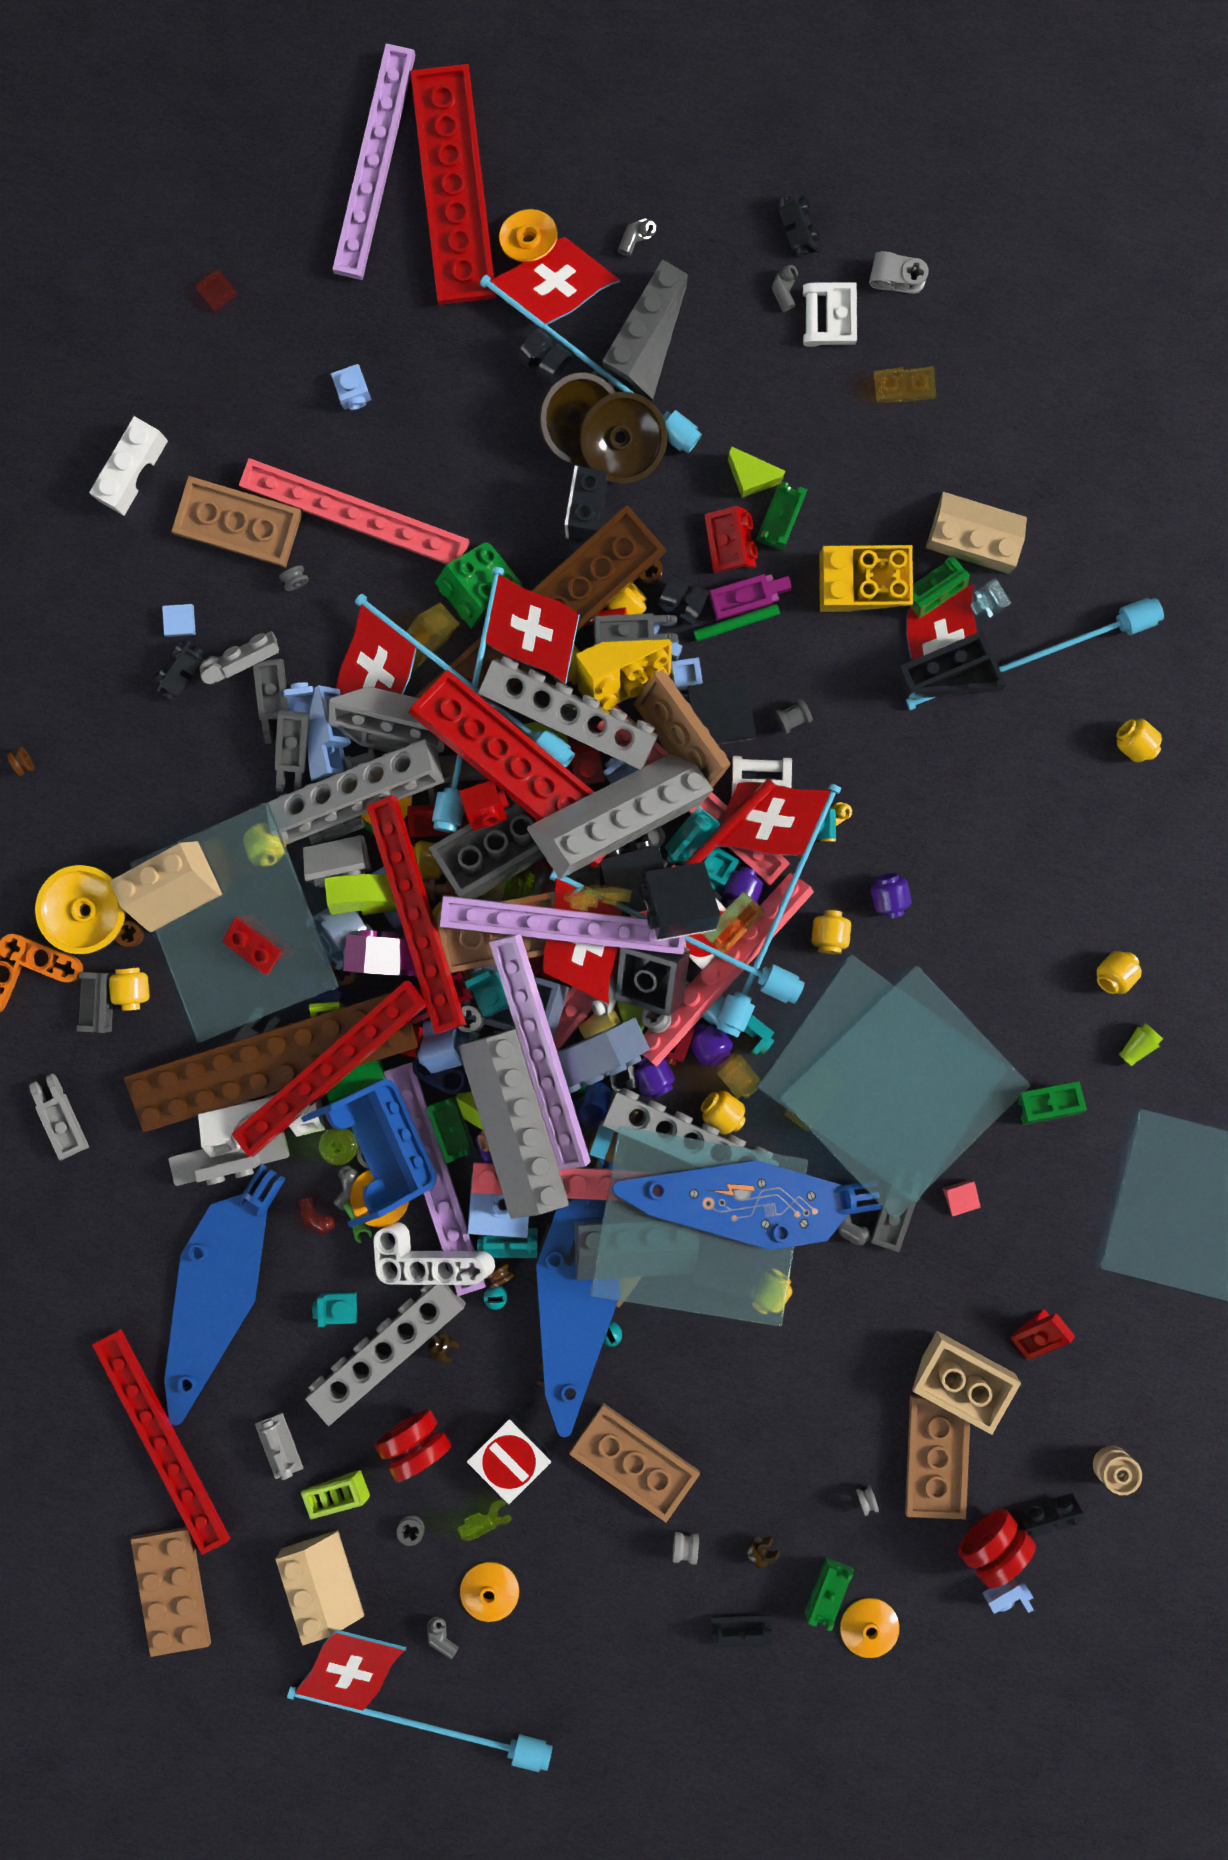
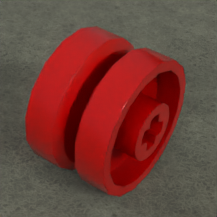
M430 1408L417 1412L401 1421L374 1443V1447L382 1459L393 1458L388 1466V1470L395 1482H401L418 1474L440 1459L451 1448V1443L444 1431L432 1433L438 1421Z
M1005 1509L992 1511L980 1519L966 1533L958 1548L960 1558L969 1567L976 1568V1574L979 1579L992 1589L1001 1587L1016 1577L1029 1563L1036 1549L1035 1541L1025 1530L1017 1529L1018 1524L1016 1520Z

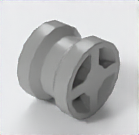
M675 1532L672 1561L679 1563L681 1560H685L690 1564L696 1565L699 1550V1534L693 1533L690 1536H684L681 1532Z

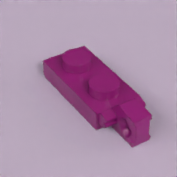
M763 574L710 590L709 597L716 621L771 605L779 601V594L791 591L792 586L789 576L773 580L772 575L765 576Z

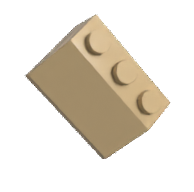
M943 492L925 549L954 556L961 560L1009 574L1018 563L1025 540L1027 517Z
M198 841L179 843L109 881L121 908L149 932H154L223 895Z
M937 1331L922 1357L912 1391L992 1435L1021 1382L1012 1371Z
M338 1530L281 1549L276 1558V1563L302 1646L328 1638L336 1630L341 1631L364 1617L362 1605Z

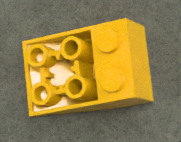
M912 545L823 546L819 554L820 612H850L913 605Z
M670 639L601 642L576 654L579 692L582 696L588 695L599 700V706L606 710H610L611 707H615L616 704L628 698L637 697L655 672L664 669L669 678H671L672 642Z

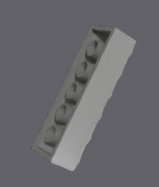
M669 754L642 768V770H638L528 826L527 830L558 878L561 879L701 805L713 791V788L696 764Z
M516 1028L458 1045L510 1218L540 1215L569 1206V1200Z

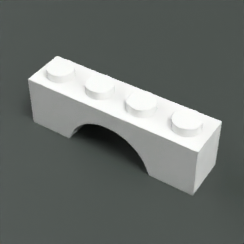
M277 1093L269 1094L263 1099L247 1100L234 1106L198 1114L201 1147L209 1157L239 1151L240 1145L232 1133ZM321 1098L288 1126L296 1137L325 1130L323 1115L303 1122L301 1119L302 1116L322 1107Z

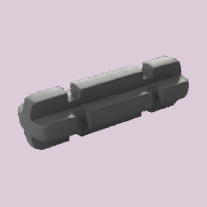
M360 815L309 835L308 838L312 846L326 843V841L329 842L349 834L351 831L354 832L363 828L365 823Z

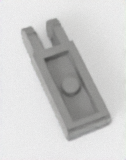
M272 631L267 634H257L248 643L240 647L234 646L227 649L220 658L210 656L206 660L201 661L199 669L202 681L210 685L214 684V682L229 678L279 653L275 635Z
M51 1074L46 1077L54 1099L46 1101L45 1093L38 1082L31 1083L29 1088L37 1105L35 1107L57 1157L59 1160H63L89 1148V1145L66 1094H63L56 1075Z

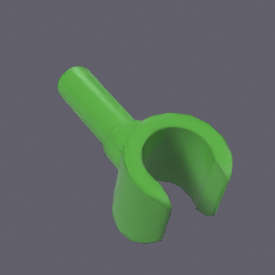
M349 1202L344 1203L343 1207L350 1219L356 1218L357 1216L354 1214L351 1204ZM362 1223L352 1227L354 1238L358 1243H361L360 1232H367L370 1238L372 1237L369 1225Z

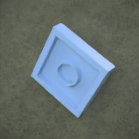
M471 1179L467 1234L527 1238L529 1216L511 1219L504 1195L472 1193Z

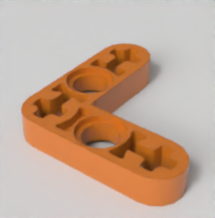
M8 934L0 940V966H5L9 969L10 977L6 982H0V987L4 988V991H0V1012L5 1009L23 966L58 981L69 983L80 979L79 972H83V964L74 956L23 935ZM18 940L17 946L20 947V951L13 952L10 960L16 961L15 965L8 961H2V957L9 958L12 949L8 947L9 942ZM39 950H44L49 958L47 964L42 967L34 962V955ZM56 962L68 965L71 962V968L75 971L74 974L65 976V970L53 966Z

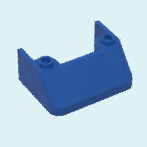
M384 1079L301 1117L302 1121L306 1122L325 1114L333 1128L344 1130L351 1127L373 1175L374 1181L367 1184L363 1190V1200L368 1211L347 1222L350 1228L380 1218L434 1187L436 1183L435 1170L400 1091L391 1080Z

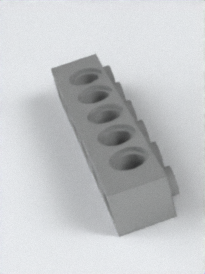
M503 656L501 660L498 658L492 660L478 694L642 770L659 735L653 732L654 727L641 720H638L636 724L626 719V713L611 707L610 711L599 706V700L591 696L584 695L581 698L572 694L573 688L560 682L553 685L545 681L546 676L538 671L530 669L529 672L519 669V663L508 657ZM511 678H518L522 682L523 690L521 693L517 694L511 691L509 687ZM542 690L549 694L550 703L548 706H541L537 702L536 694L538 691ZM566 703L573 704L576 707V718L569 719L564 715L563 707ZM598 716L603 719L605 724L603 731L598 732L591 728V717ZM620 729L628 730L632 736L631 743H620L617 739V731Z
M426 739L416 741L397 751L385 753L382 757L372 761L360 763L355 768L345 772L333 774L330 778L315 784H308L304 788L290 794H283L277 799L267 802L271 833L282 838L287 845L368 813L367 805L388 796H397L398 800L444 783L438 752Z
M623 1088L621 1092L613 1089L599 1121L602 1126L699 1168L735 1164L742 1156H749L750 1161L758 1160L778 1166V1162L771 1158L772 1152L759 1146L756 1147L755 1151L745 1147V1140L731 1134L726 1139L718 1135L719 1129L711 1127L706 1123H703L702 1127L691 1123L693 1118L677 1111L675 1116L664 1112L666 1106L656 1101L649 1100L648 1104L637 1100L639 1094ZM641 1109L643 1111V1119L637 1124L630 1123L629 1114L631 1111ZM661 1121H669L670 1130L665 1135H658L656 1133V1126ZM690 1132L696 1133V1143L691 1147H685L683 1144L684 1136ZM716 1144H722V1155L718 1158H711V1148Z
M424 1285L420 1289L423 1294L417 1300L408 1299L398 1308L400 1314L394 1320H391L389 1317L385 1319L375 1329L378 1334L371 1340L367 1337L362 1339L353 1348L356 1352L348 1360L343 1356L331 1367L333 1373L326 1379L320 1376L308 1387L311 1392L305 1400L328 1426L464 1309L465 1301L460 1296H457V1292L451 1285ZM431 1303L436 1307L437 1313L434 1316H427L422 1312L421 1305ZM405 1322L411 1324L414 1328V1334L409 1336L402 1334L399 1325ZM380 1342L388 1343L391 1346L392 1353L389 1355L381 1354L377 1349V1344ZM355 1363H366L369 1367V1373H358L355 1369ZM337 1381L344 1383L347 1392L344 1394L335 1392L333 1383Z

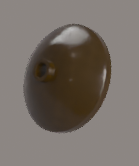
M590 373L568 374L554 382L545 393L539 409V428L549 450L561 460L573 464H587L580 448L581 424L587 411L596 401L608 394L615 393L613 388L602 378ZM572 413H575L576 420L574 423H571L570 421V415ZM620 431L616 432L614 436L616 442L619 438Z
M632 392L611 393L596 401L587 411L580 429V448L586 463L591 469L607 471L608 481L621 484L639 481L651 474L664 456L667 445L665 421L658 408L644 396ZM618 431L623 434V439L619 443L614 439Z

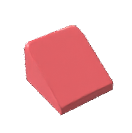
M965 1180L943 1188L952 1216L980 1208L973 1180Z

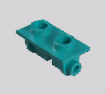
M698 805L664 846L668 851L667 860L673 865L677 862L686 865L684 862L721 824Z
M528 1228L527 1238L479 1235L477 1250L487 1252L493 1258H538V1228Z

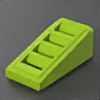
M361 1470L342 1475L301 1491L310 1520L362 1506L370 1497ZM339 1488H341L345 1497L344 1500H342ZM327 1491H329L331 1494L333 1504H331L329 1500ZM315 1494H319L323 1507L319 1508Z

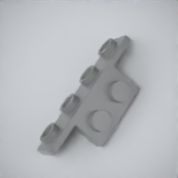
M283 1131L254 1157H248L241 1147L239 1151L211 1158L204 1149L172 1156L169 1158V1164L176 1186L205 1180L207 1185H212L225 1181V1175L235 1173L236 1178L251 1175L254 1173L253 1168L260 1164L288 1158L290 1153Z

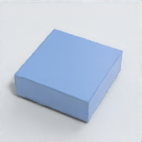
M192 604L162 606L164 635L166 637L196 635L194 606Z
M699 657L671 661L672 680L679 691L687 690V686L703 684Z

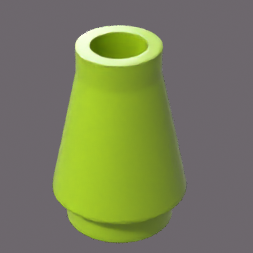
M1145 1023L1141 1028L1139 1026L1136 1028L1119 1055L1129 1065L1133 1066L1137 1061L1159 1048L1160 1045L1158 1044L1163 1038Z

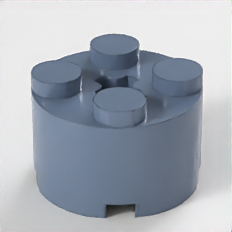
M326 908L307 921L308 929L313 926L315 934L310 937L317 951L328 964L334 961L337 964L335 967L337 970L344 967L346 935L359 936V930L373 931L368 924L363 923L359 917V911L331 915L329 908Z

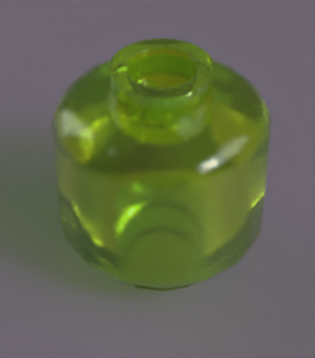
M332 1127L325 1131L319 1141V1152L322 1158L332 1165L348 1163L357 1155L360 1147L350 1127L344 1130H337Z

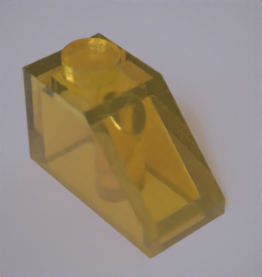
M438 603L419 614L406 632L434 653L447 642L460 624L441 603ZM418 648L412 671L429 658Z
M738 1052L733 1053L727 1061L714 1069L737 1099L741 1096L746 1099L759 1088L756 1085L760 1081L759 1077Z

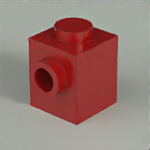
M487 781L459 791L466 816L473 831L487 826H494L501 821L507 820L504 809L509 806L507 796L503 790H498L494 782Z

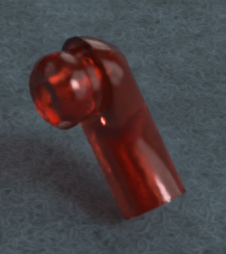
M312 1196L298 1200L305 1226L318 1234H327L328 1231L334 1229L335 1222L331 1216L323 1217L316 1213Z

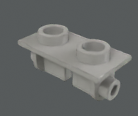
M283 1413L255 1423L275 1479L281 1477V1480H285L293 1476L292 1473L303 1469Z

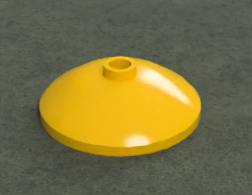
M85 865L69 866L51 875L42 885L35 905L37 924L43 936L56 948L73 954L93 953L109 945L119 934L126 913L121 908L109 882L113 878L100 869ZM85 905H88L91 909L87 916L82 912Z

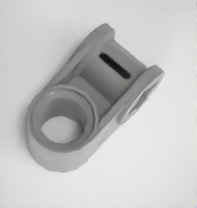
M886 251L877 252L873 261L869 285L879 290L916 294L924 288L928 276V266L919 258L900 256ZM911 273L917 274L916 280L911 279Z

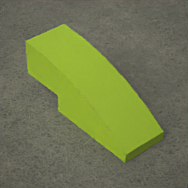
M360 874L324 878L327 906L331 915L362 911L363 915L397 910L387 874Z

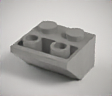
M362 835L303 848L305 881L314 883L315 886H320V888L325 887L324 878L360 875L372 871L366 840Z

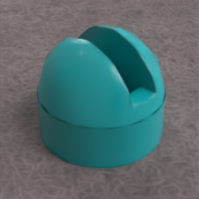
M502 1286L493 1289L488 1287L486 1289L484 1303L488 1308L498 1310L504 1307L507 1302V1292ZM502 1296L503 1301H488V1297Z
M610 1322L608 1328H610L616 1341L611 1342L606 1334L603 1345L614 1347L622 1339V1329L617 1323Z

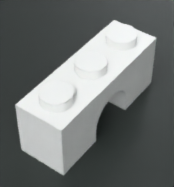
M134 416L89 493L102 504L124 516L138 493L136 481L139 473L148 463L154 466L168 440L159 430Z

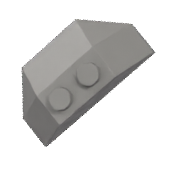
M365 687L333 697L329 701V725L335 729L338 728L345 736L360 746L373 747V749L385 752H394L409 746L413 742L426 739L438 753L444 752L445 749L444 742L408 713L419 698L373 687Z

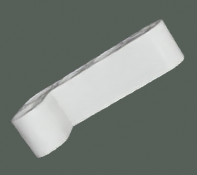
M399 1222L382 1228L374 1236L376 1274L379 1280L385 1284L475 1285L491 1275L495 1268L493 1257L484 1251H411L409 1230L404 1224ZM388 1233L394 1236L395 1244L389 1240ZM391 1262L396 1265L397 1273L392 1270ZM418 1262L425 1267V1273L421 1272L418 1268ZM445 1262L451 1264L453 1273L446 1269Z

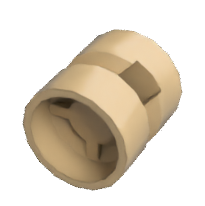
M1106 1446L1095 1454L1093 1470L1109 1490L1118 1495H1129L1138 1489L1142 1481L1141 1468L1122 1448Z

